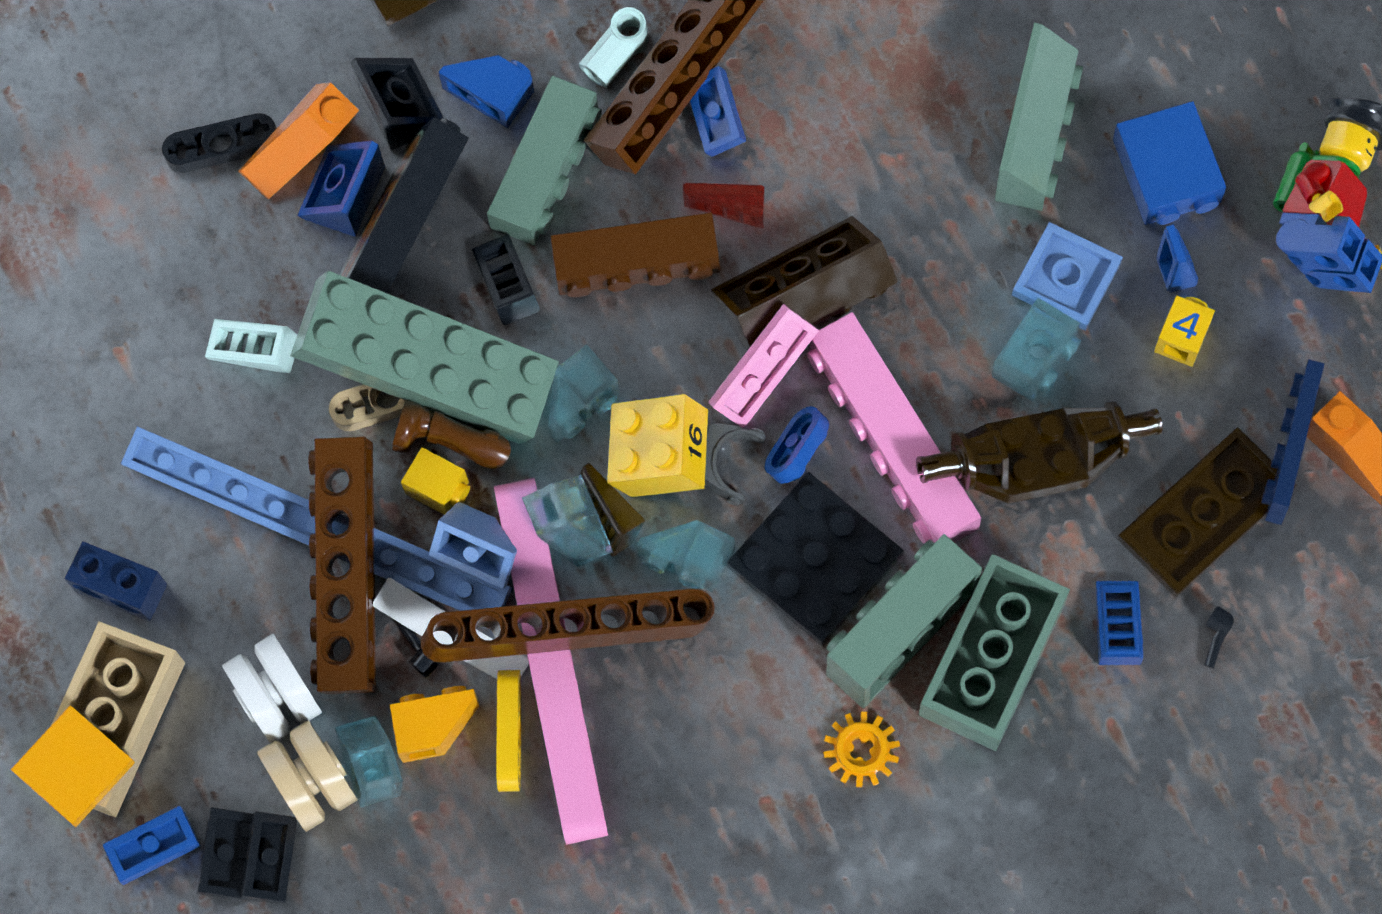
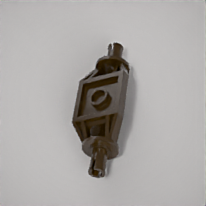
M1110 401L1106 402L1103 407L1061 408L987 423L966 434L962 432L954 433L951 439V451L918 456L916 458L917 473H923L919 477L922 483L956 476L964 490L975 489L1008 504L1086 488L1117 459H1123L1128 455L1129 440L1161 435L1163 431L1162 418L1155 419L1160 414L1155 408L1150 411L1124 416L1117 402ZM1106 440L1108 447L1094 454V444ZM992 464L995 475L976 472L975 465Z

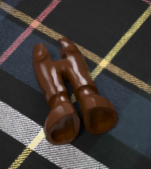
M405 401L392 444L393 451L405 453L416 439L426 437L427 442L445 446L474 463L490 469L501 468L509 459L511 452L510 443L499 432L485 429L484 431L473 429L444 416L445 414L435 410V413L415 402Z

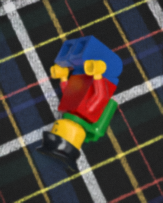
M1331 98L1327 102L1330 113L1324 121L1327 130L1321 143L1320 151L1312 150L1308 145L1309 143L1303 142L1299 150L1294 152L1288 161L1273 201L1274 208L1283 213L1279 222L1282 227L1276 235V243L1287 254L1291 262L1305 274L1313 286L1322 289L1371 293L1379 270L1382 269V252L1379 245L1374 246L1368 238H1365L1366 235L1360 229V221L1367 198V188L1359 180V176L1362 171L1369 168L1375 151L1382 150V104L1358 98Z

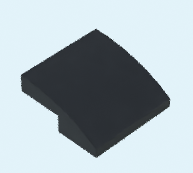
M211 807L208 813L196 894L238 900L285 903L297 827L296 817L259 811L246 813Z

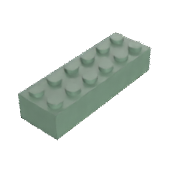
M329 270L316 280L290 355L400 399L415 402L434 412L437 410L444 413L447 417L481 430H494L507 440L518 444L534 438L559 363L558 360Z

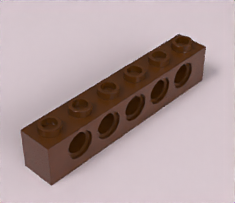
M688 0L584 139L585 143L605 166L636 175L704 83L709 71L715 68L764 0Z
M366 437L314 439L315 450H310L308 456L310 474L315 475V492H310L309 494L310 515L315 517V533L310 534L309 551L311 558H316V575H311L309 584L311 599L316 600V617H312L310 621V637L313 643L316 642L317 659H312L311 682L313 685H317V692L324 694L376 693L375 607L372 605L375 600L373 442ZM347 472L349 476L348 486L343 491L335 493L332 489L333 478L338 473ZM346 513L349 517V526L344 533L335 535L332 530L333 520L336 516ZM347 555L350 567L344 575L336 577L332 569L333 563L339 556ZM341 597H347L350 601V611L345 617L337 619L333 614L334 603ZM347 639L351 646L350 654L345 660L337 661L333 654L334 646L339 640Z

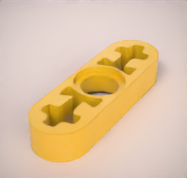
M498 670L496 779L498 792H519L521 788L520 670Z

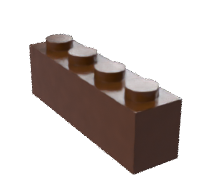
M712 212L551 235L559 294H567L569 297H583L589 295L593 290L607 288L609 291L619 292L631 288L632 285L642 283L661 286L670 283L672 279L689 277L692 280H702L711 277L713 273L720 272Z

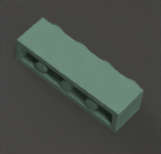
M555 76L551 77L487 212L490 229L505 235L509 234L510 237L535 246L540 234L546 235L553 220L551 209L556 199L562 200L565 196L570 181L567 175L572 165H579L586 147L583 141L587 132L593 129L601 117L602 110L598 107L595 91Z

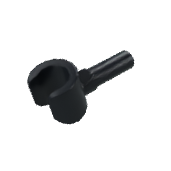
M1219 606L1215 608L1205 624L1216 632L1204 663L1205 667L1214 669L1221 645L1234 623L1232 614Z
M400 623L398 625L399 629L411 647L417 652L409 660V663L422 676L427 678L437 668L439 662L428 659L421 649V641L415 632Z

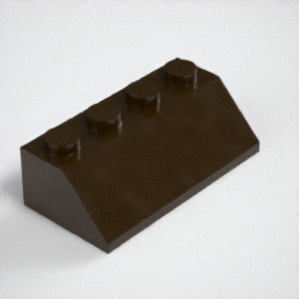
M850 216L712 288L711 292L739 341L748 350L783 304L816 327V325L831 317H839L851 310L852 306L867 298H876L882 295L888 287L898 283L883 242L855 217Z

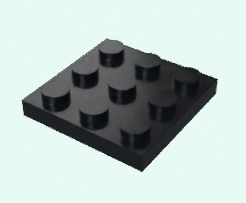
M808 472L726 564L727 568L820 646H823L903 556L904 550Z

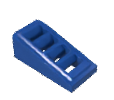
M1174 224L1166 226L1156 260L1166 289L1169 293L1196 286L1198 276L1190 253Z
M1096 581L1098 665H1141L1143 661V637L1138 581ZM1106 593H1129V600L1106 601ZM1107 609H1130V616H1107ZM1108 625H1130L1131 631H1108ZM1109 640H1131V646H1109Z

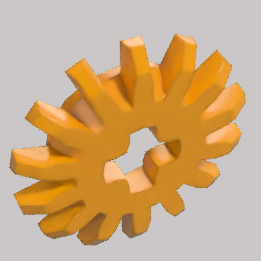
M861 711L860 722L855 723L851 713L846 714L845 718L848 726L843 728L835 721L831 726L838 733V736L834 738L826 735L824 739L825 742L834 746V750L823 752L824 758H836L837 760L835 764L829 767L831 773L841 768L845 770L840 779L844 784L851 775L857 776V788H862L863 776H869L873 786L878 785L879 782L875 773L880 771L889 777L892 772L885 766V763H898L899 757L889 754L891 749L900 747L899 740L888 742L887 739L895 730L891 725L882 731L879 726L883 718L879 715L871 724L867 722V712ZM859 739L861 743L868 741L872 743L873 747L869 750L871 756L869 760L865 761L861 756L854 759L850 755L854 750L852 743L854 740Z

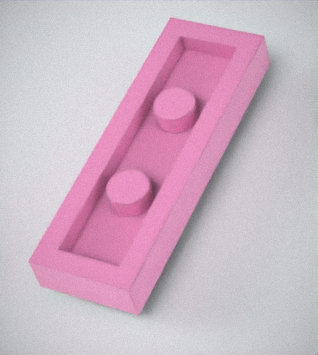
M783 304L708 403L718 412L744 428L819 330Z

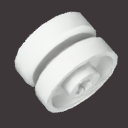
M274 634L255 644V654L265 669L259 674L248 657L242 654L237 655L222 665L235 687L233 692L252 723L256 722L270 743L274 740L278 741L290 733V725L280 709L285 704H287L296 720L301 723L307 720L310 721L322 713Z

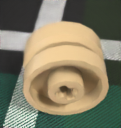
M309 720L290 731V741L300 756L295 760L292 759L284 745L276 740L257 751L261 762L305 832L325 821V812L315 796L317 793L322 792L330 806L337 811L343 810L358 800L344 777L347 773L328 742H322Z

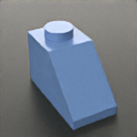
M457 502L438 520L428 556L504 589L507 586L517 550L495 517Z

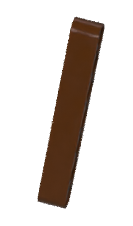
M683 589L443 612L431 618L421 638V649L428 659L443 663L691 638L702 632L714 614L715 605L707 592L701 589ZM683 607L695 609L700 619L693 620L687 617ZM642 611L653 612L658 617L659 623L652 624L643 617ZM601 615L614 617L619 627L610 628L606 626L601 619ZM569 619L573 621L578 631L569 632L565 630L559 620ZM528 623L532 625L536 635L527 636L519 630L518 624ZM486 627L490 629L495 639L484 640L480 638L475 628ZM444 631L448 633L453 643L448 645L439 643L434 638L433 632Z

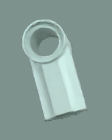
M625 7L614 13L610 27L579 63V68L597 85L607 88L633 55L641 53L647 47L649 34L642 12L633 7ZM629 26L639 29L632 36L620 34L623 29Z

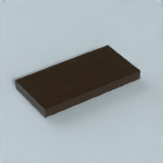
M1237 427L1118 535L1117 540L1177 598L1266 516L1269 505L1261 503L1268 479L1275 480L1278 469L1271 467L1272 460Z

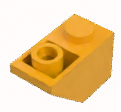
M452 686L441 690L442 695L425 698L424 694H410L399 699L400 703L390 704L397 754L402 763L446 754L479 708L478 697L474 689L467 690L466 686Z

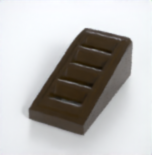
M587 463L583 466L571 491L603 546L614 557L633 544L645 519L613 486L607 483V480L590 463Z

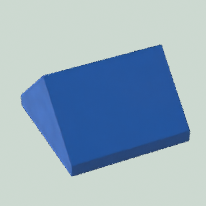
M372 140L328 145L297 216L356 237L385 169L379 145Z

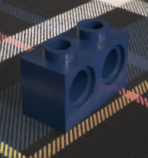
M82 541L64 578L75 592L149 622L168 585L158 571Z

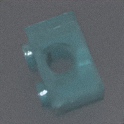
M1037 298L995 360L991 376L1034 402L1040 391L1047 394L1059 376V372L1055 369L1062 358L1069 361L1079 347L1081 340L1077 338L1080 323L1040 298ZM1033 346H1042L1048 350L1049 355L1045 358H1037L1031 355L1029 349Z

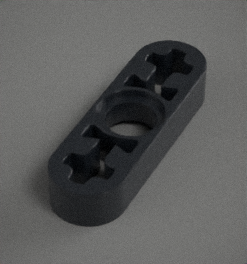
M255 113L172 133L163 142L162 154L172 170L180 173L194 171L252 157L277 128L270 116L263 113ZM263 127L265 131L264 139L257 141L254 136L256 133L255 128ZM237 131H241L245 145L240 146L236 134ZM225 134L231 137V144L226 150L217 152L210 148V142L215 136ZM201 140L206 154L200 155L199 146L196 141ZM185 145L187 149L185 152L186 157L178 159L176 155L178 147Z

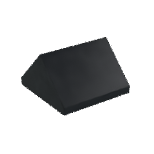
M354 58L350 62L358 88L391 151L408 144L413 134L433 117L438 120L444 118L413 58Z

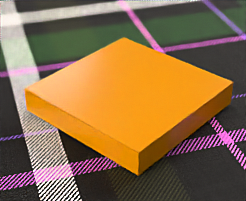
M70 705L11 768V771L74 827H77L135 762Z

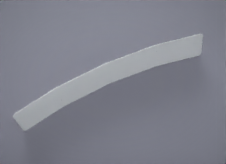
M392 578L386 580L372 604L381 612L423 636L431 618L436 614L445 612ZM476 630L480 638L484 640H493L487 635ZM444 631L433 632L434 638L439 643L447 645L453 643L448 633ZM523 655L463 660L497 679L498 670H520L522 676L529 665L528 658Z

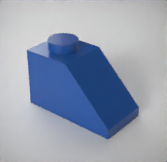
M499 55L446 65L438 72L442 89L506 128L511 125L535 92L530 70L517 60L509 62Z

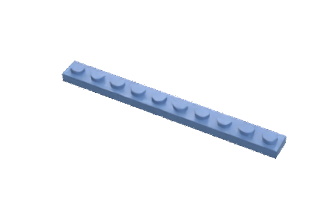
M137 426L121 461V465L309 546L310 534L315 533V517L310 515L308 499ZM343 514L335 517L332 523V530L335 535L342 534L347 530L349 517ZM374 528L375 575L385 579L392 578L412 591L459 611L505 607L513 589L512 587L507 585L502 589L428 556L429 551ZM347 555L338 557V559L350 563Z

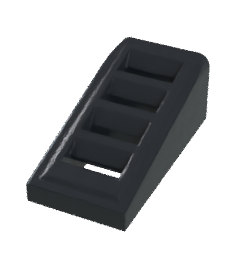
M509 234L472 248L476 262L503 325H508L539 312L540 308ZM506 253L509 254V257L489 265L486 264L488 260ZM514 267V270H511L494 278L491 277L493 275H496L498 273H501ZM518 282L521 283V284H519V285H517V286H514V287H512V288H509V289H507V290H504V291L498 293V290H501V289H503V288H506V287L511 286V285H513V284H516V283H518Z

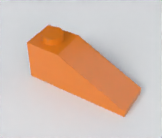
M331 82L316 84L238 172L264 197L270 199L334 140L358 113L359 109Z
M1339 391L1311 418L1307 438L1382 506V432L1370 417Z

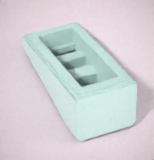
M214 319L205 357L213 361L273 372L290 373L294 362V357L290 355L297 334L287 326ZM228 332H232L233 337L229 351H224ZM248 335L245 351L242 353L244 336ZM261 338H265L262 352L257 354Z

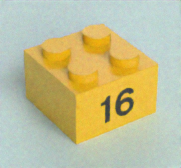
M686 394L611 404L607 483L630 497L705 489L708 409Z

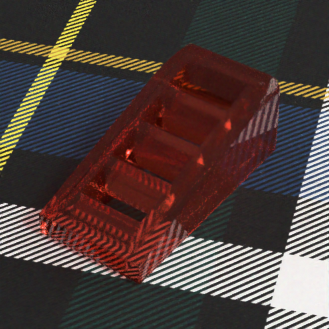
M712 183L683 184L685 207L706 213L712 212V215L749 226L764 228L765 186Z

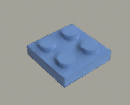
M1049 222L1013 289L1012 296L1086 331L1121 265L1123 257Z

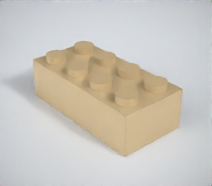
M100 621L93 632L52 724L71 705L134 760V765L93 808L116 818L185 662L176 650Z

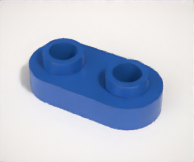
M813 406L803 408L797 412L767 456L765 471L780 484L799 479L805 472L806 465L816 449L827 437L829 429L828 418Z

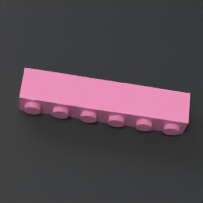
M851 312L820 329L810 342V351L807 352V357L814 370L818 374L824 372L831 384L828 386V391L835 404L839 408L845 406L852 417L849 419V424L860 442L866 439L873 453L870 454V458L881 476L887 473L895 486L891 488V492L902 510L908 508L915 518L916 522L913 523V528L920 541L925 544L931 539L935 543L945 534L955 543L978 530L981 516L956 476L932 480L927 483L920 481L919 477L923 473H917L916 458L941 452L854 313Z

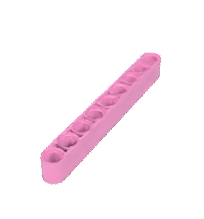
M535 478L494 486L501 527L517 550L511 569L517 605L560 601ZM560 619L561 626L566 630L564 619ZM521 623L523 634L527 636L536 635L532 625ZM571 650L527 654L565 843L568 845L608 836Z

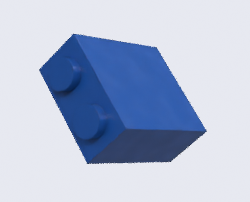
M1194 101L1116 124L1113 142L1144 225L1157 222L1158 225L1169 224L1177 220L1181 214L1196 211L1198 214L1206 213L1215 209L1222 202L1226 184Z

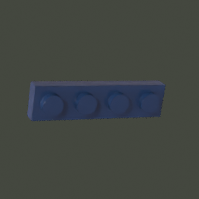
M1308 359L1303 374L1297 372L1294 374L1288 395L1296 398L1293 409L1286 407L1280 426V432L1287 433L1284 444L1277 443L1271 462V467L1278 469L1275 480L1268 479L1261 502L1269 505L1265 521L1282 525L1288 511L1325 363Z

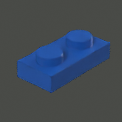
M720 66L715 67L709 71L706 80L690 100L704 151L711 157L746 142L726 70Z
M181 806L103 844L117 878L122 885L201 846Z

